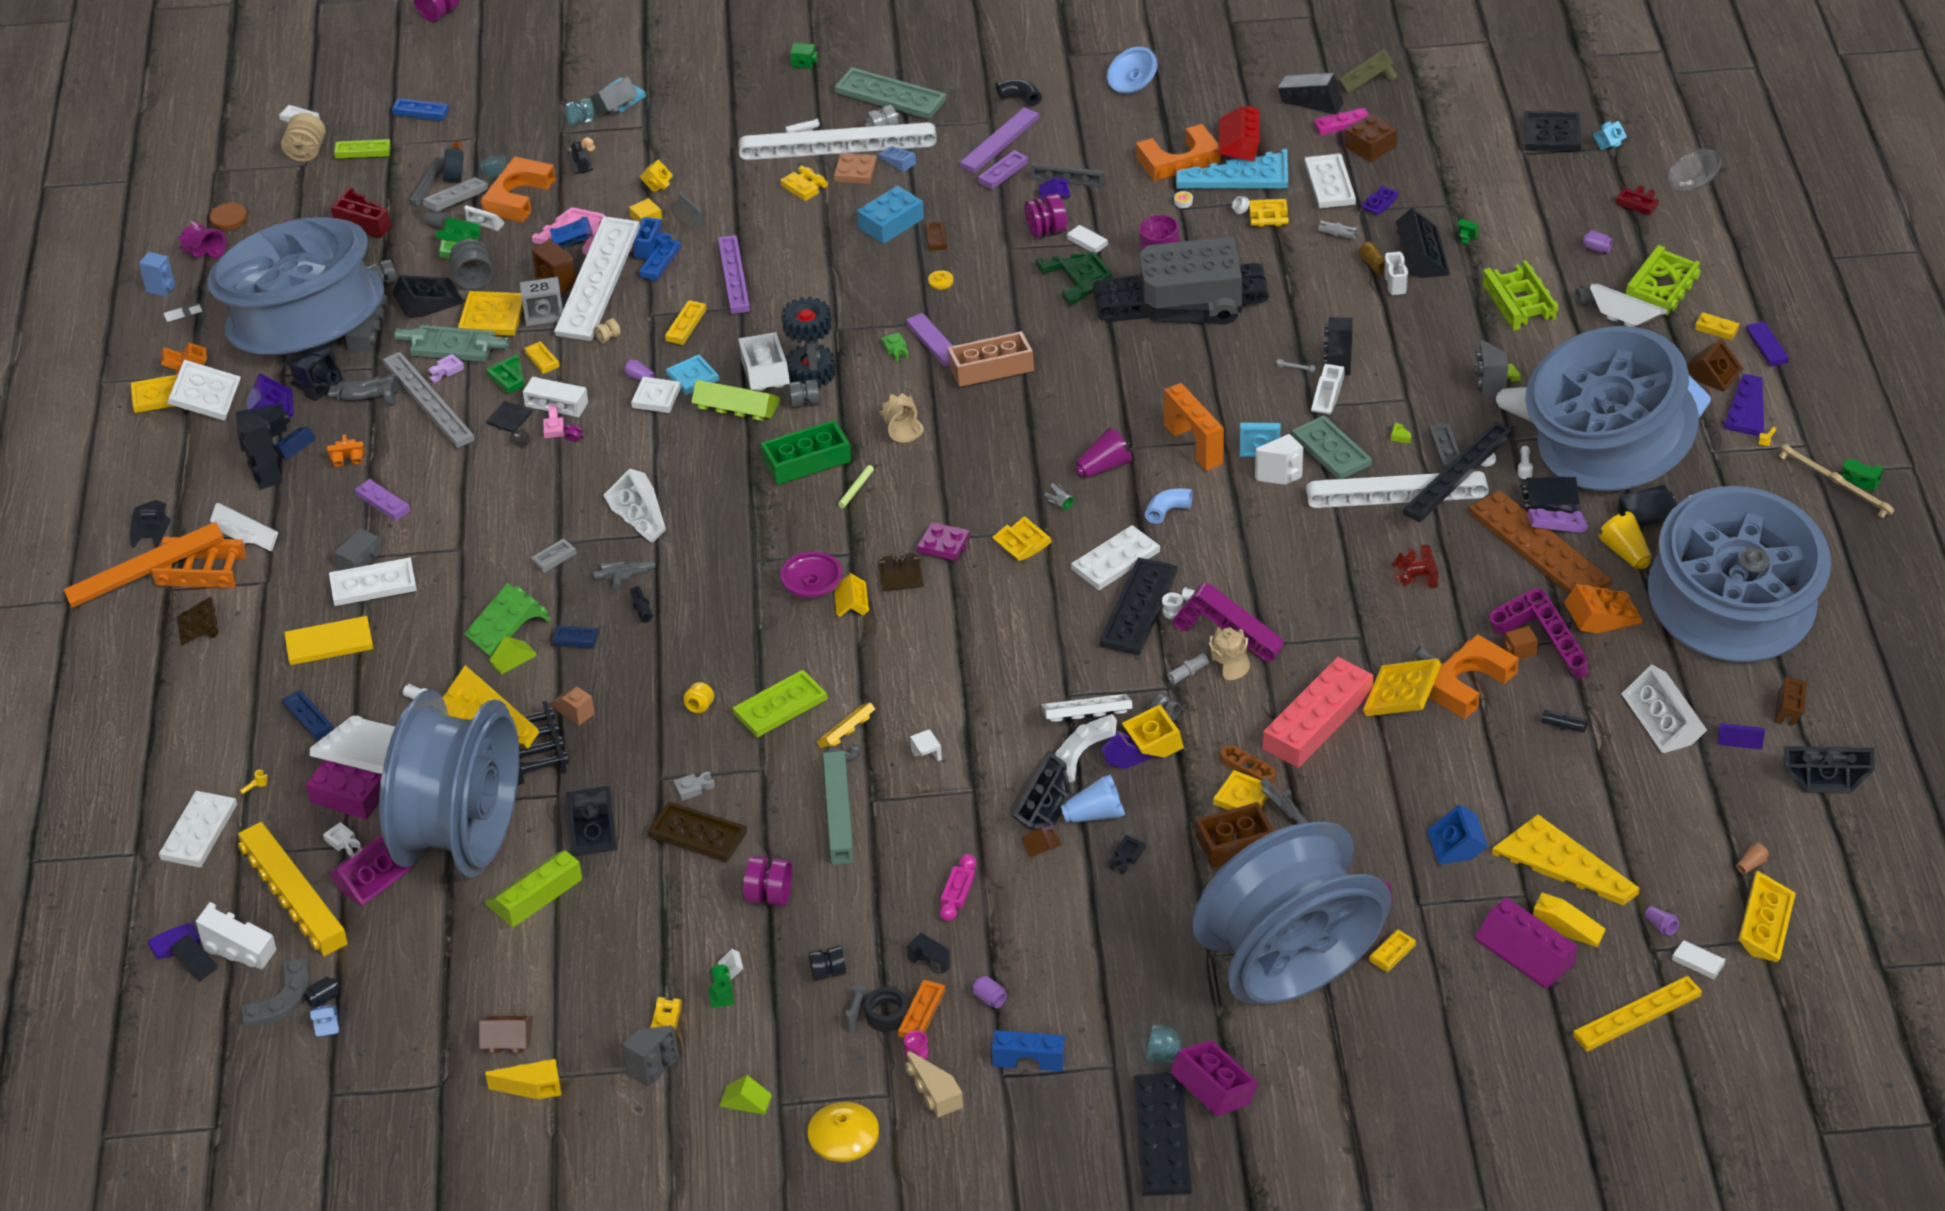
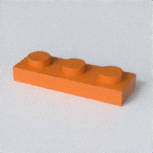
M923 980L898 1030L899 1037L905 1038L911 1031H921L925 1034L945 993V985Z

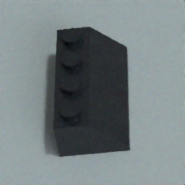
M1411 208L1396 220L1397 233L1400 236V245L1403 248L1407 270L1411 274L1415 273L1420 278L1448 276L1450 271L1438 227L1414 208Z

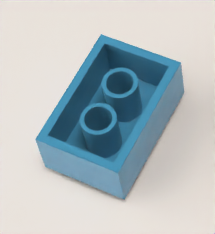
M898 185L857 210L858 228L882 244L924 219L923 201Z

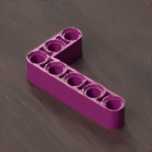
M1201 583L1173 619L1174 626L1180 631H1188L1201 614L1222 629L1231 627L1237 632L1242 629L1244 637L1248 638L1247 648L1268 662L1274 661L1284 646V641L1280 636L1209 583Z
M1531 589L1491 611L1489 618L1495 633L1501 635L1536 618L1571 675L1575 678H1583L1588 674L1589 666L1585 654L1542 589ZM1578 663H1582V665L1578 667L1574 666Z

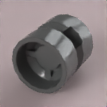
M390 259L380 261L377 266L375 264L366 266L367 269L376 272L386 285L397 282L396 272Z
M816 379L806 380L804 384L800 381L790 382L789 391L792 408L802 407L804 403H807L809 406L820 404Z

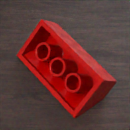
M1241 106L1220 117L1218 154L1254 162L1259 145L1260 110L1252 106Z

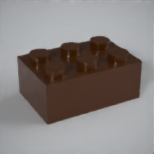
M1259 802L1196 819V839L1211 868L1225 865L1241 850L1256 840L1274 832Z

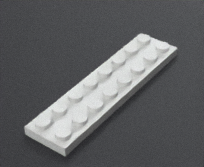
M603 217L556 326V336L587 341L593 340L595 335L594 327L601 321L640 228L639 221Z

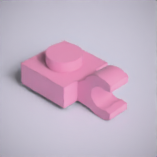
M556 405L548 406L549 418L543 419L544 438L564 437L563 417L558 418Z

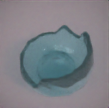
M492 155L480 162V169L487 177L497 178L506 168L508 162L505 155Z

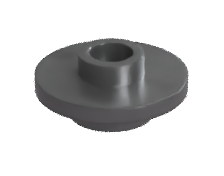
M1751 547L1741 552L1739 563L1748 572L1761 573L1768 568L1770 558L1765 551Z

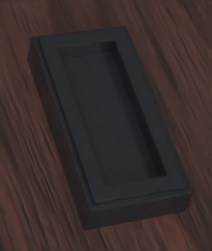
M189 934L170 947V951L199 982L218 968V965Z

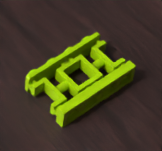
M1526 260L1522 261V266L1516 264L1514 272L1502 275L1498 269L1494 271L1491 268L1483 269L1482 285L1512 330L1520 329L1521 323L1524 325L1528 324V317L1542 314L1545 320L1549 319V317L1551 320H1556V313L1559 309L1558 304L1550 296L1549 290L1544 287L1541 278L1537 277L1534 268ZM1526 291L1528 294L1526 296L1516 298V296L1514 295L1515 293Z

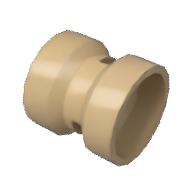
M613 318L607 320L605 324H598L594 327L595 334L601 343L608 342L611 337L616 338L621 335L619 325Z

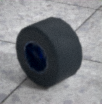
M445 149L443 181L460 183L462 179L463 150Z

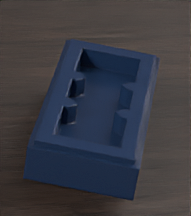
M557 625L552 639L553 645L594 648L599 634L598 628Z

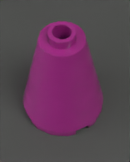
M1108 428L1075 462L1076 466L1074 468L1080 477L1089 478L1128 464L1132 461V455L1130 451L1126 452L1124 446L1127 444L1115 429L1111 430V428Z

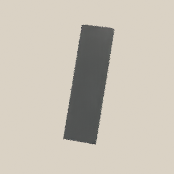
M1031 163V180L1049 181L1053 178L1067 179L1068 184L1104 187L1105 184L1104 171Z

